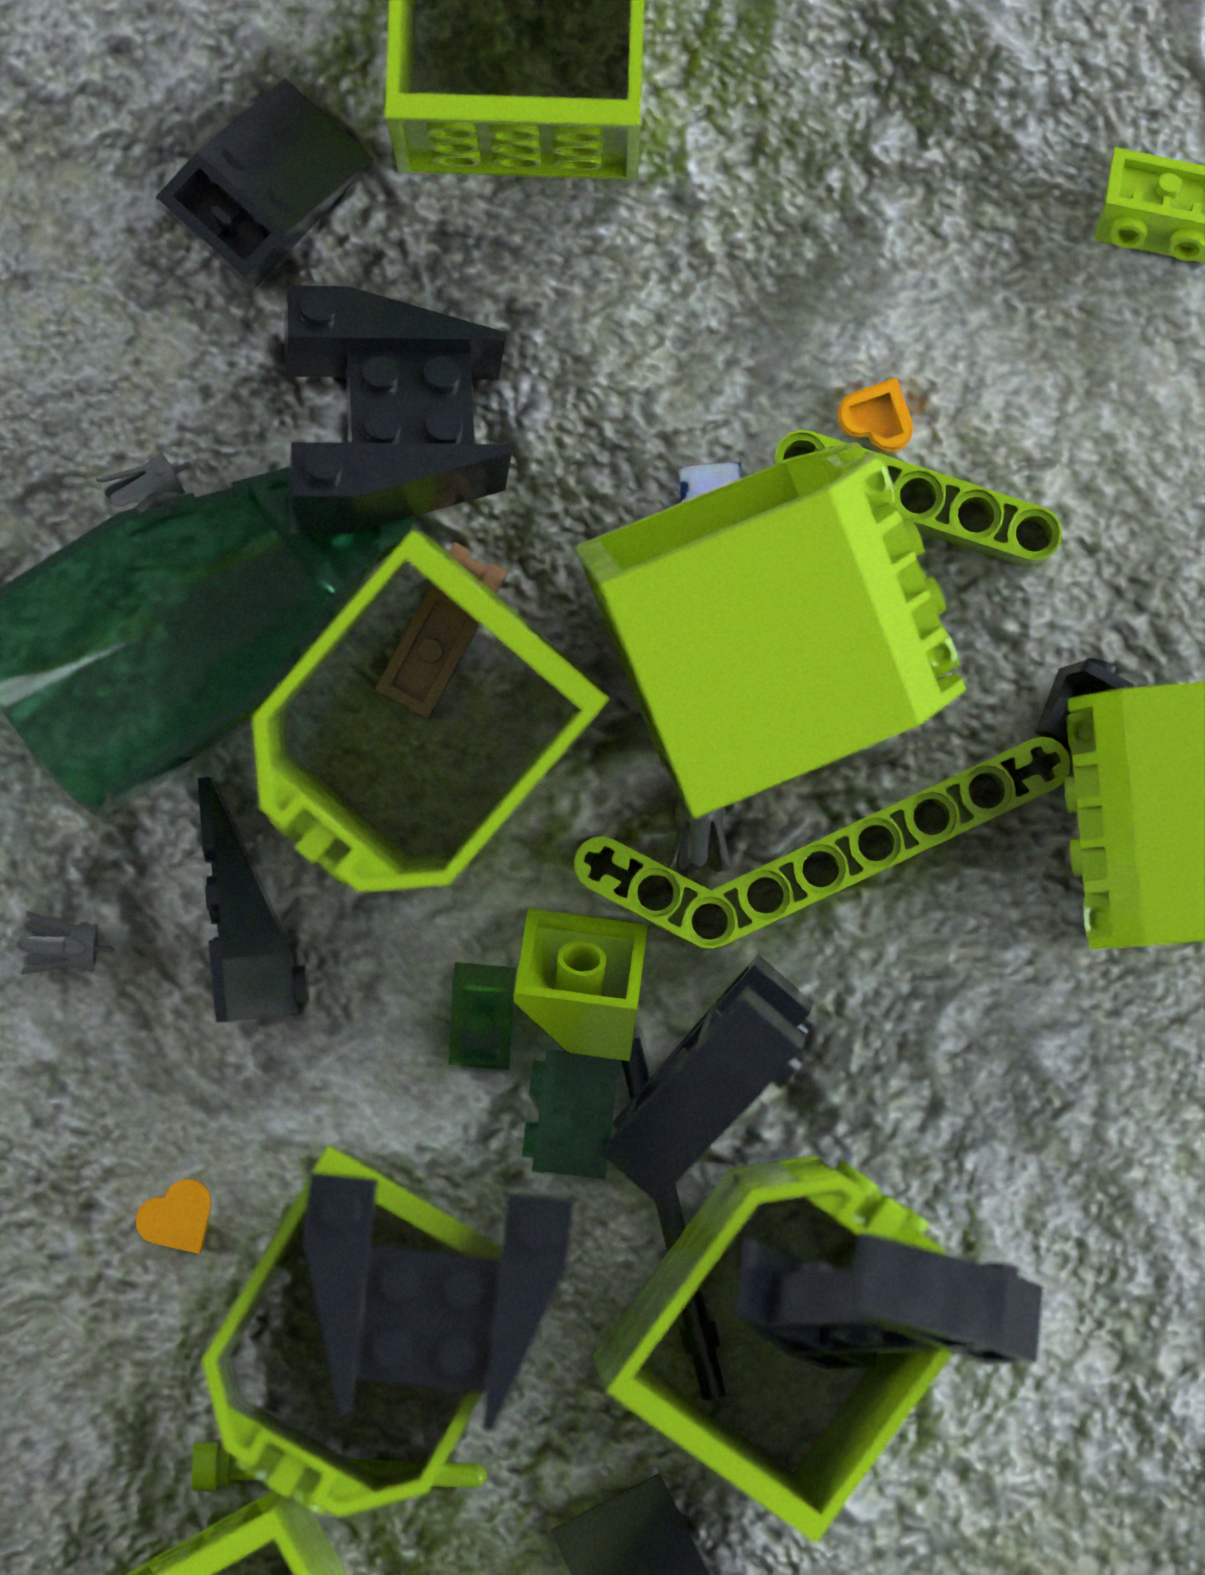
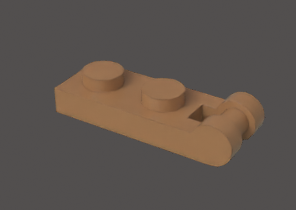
M455 542L448 553L498 595L509 570L494 562L489 567L470 557L471 550ZM432 582L380 678L375 691L429 720L481 623Z

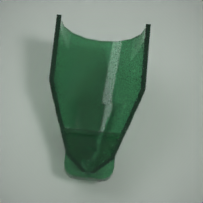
M289 467L231 482L229 489L195 497L194 492L175 497V503L147 511L139 512L138 508L118 512L0 587V705L12 726L37 761L64 792L91 815L109 819L253 723L252 717L330 627L376 564L391 555L413 530L415 516L355 534H289Z

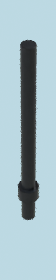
M640 1037L633 1038L630 1061L621 1060L630 1101L650 1079ZM676 1183L657 1203L655 1202L667 1253L686 1228ZM699 1284L681 1309L685 1328L680 1329L685 1354H692L702 1400H710L725 1396L726 1391L715 1347L721 1345L715 1321L709 1322Z

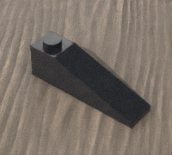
M211 777L197 778L202 849L205 862L211 863L212 875L206 878V907L209 910L211 924H217L218 936L213 937V940H208L216 1023L301 1015L299 1002L310 1000L306 965H295L294 952L216 780Z

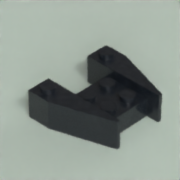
M287 285L284 317L285 377H346L348 443L291 442L288 474L289 534H355L505 491L512 456V444H475L472 379H499L506 342L505 332L349 286Z
M757 954L614 1119L612 1125L618 1131L599 1153L657 1203L771 1083L781 1089L800 1069L805 1060L798 1053L803 1048L805 1035L813 1025L806 1019L811 1012L813 1002Z
M311 1172L303 1240L340 1415L350 1416L352 1413L356 1378L486 1392L482 1430L493 1431L567 1268L574 1201L508 1194L500 1260L371 1246L378 1190L377 1179Z
M859 1233L856 1260L850 1262L849 1270H836L831 1265L806 1262L753 1239H744L735 1317L787 1355L823 1369L877 1368L879 1352L947 1350L982 1365L1037 1363L1043 1286L1019 1276V1268L1010 1264H981L870 1233Z

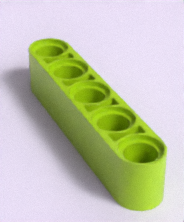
M793 431L781 439L773 457V464L783 461L784 455L790 449L796 447H803L811 452H816L849 443L813 431ZM863 448L865 456L873 453L883 460L894 488L895 503L892 506L901 511L905 520L911 518L920 534L1022 567L1041 565L1051 557L1061 543L1062 528L1059 519L1052 511L1042 506ZM912 484L924 487L931 495V509L921 514L906 510L901 503V490ZM969 503L978 504L983 507L989 516L988 529L979 533L964 529L958 518L959 508ZM1032 522L1041 526L1047 537L1046 547L1037 552L1024 549L1016 537L1018 525Z

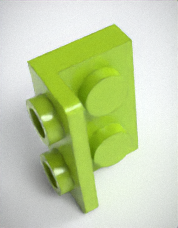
M1115 147L1109 164L1103 208L1096 226L1095 239L1126 249L1135 248L1173 256L1183 261L1205 263V166Z

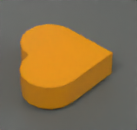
M897 377L847 395L840 403L836 415L837 425L843 434L855 440L867 439L871 447L884 454H894L903 450L910 442L914 430L912 418Z
M185 1178L175 1182L168 1188L165 1197L157 1196L147 1200L140 1206L136 1214V1227L139 1234L146 1241L156 1245L201 1254L212 1210L211 1192L203 1182L197 1179Z

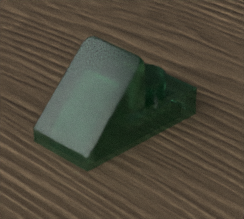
M455 962L452 984L448 1065L509 1070L515 1011L513 999L516 984V967Z

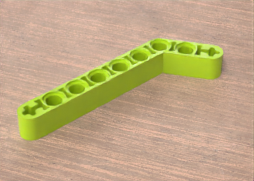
M1038 737L1030 739L713 890H709L630 847L604 836L589 839L577 850L574 859L575 874L580 884L589 891L700 949L712 950L731 943L1056 789L1064 783L1065 777L1069 774L1070 759L1063 745L1053 738ZM1034 750L1039 758L1049 755L1054 764L1053 767L1046 771L1049 781L1045 782L1040 774L1033 775L1015 784L1023 792L1022 796L1017 797L1013 778L1001 766V763L1007 761L1009 763V771L1012 773L1033 761L1030 751ZM980 775L989 776L996 781L1000 789V798L996 806L985 809L973 803L969 795V785L974 777ZM930 801L938 804L943 809L946 820L945 826L940 833L929 835L921 832L916 827L913 816L914 810L919 803ZM865 828H880L889 836L891 848L885 859L872 861L864 857L860 852L858 840ZM603 849L612 851L614 853L612 864L626 873L628 872L630 861H634L643 867L631 879L627 898L614 893L622 884V881L606 874L601 877L599 882L589 878L591 867L584 862L589 853L599 856ZM810 854H826L835 863L836 876L830 885L815 887L805 879L803 863ZM658 876L664 878L672 887V901L663 910H648L641 905L638 899V887L643 880L649 877ZM769 879L780 888L782 895L781 903L775 911L767 914L759 913L749 904L747 898L748 888L755 880ZM707 904L720 908L727 920L724 933L719 938L713 940L703 939L698 936L692 926V916L695 910Z

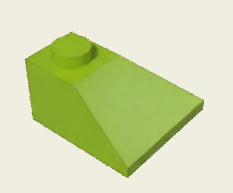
M528 908L513 1002L567 1052L630 1061L648 924Z

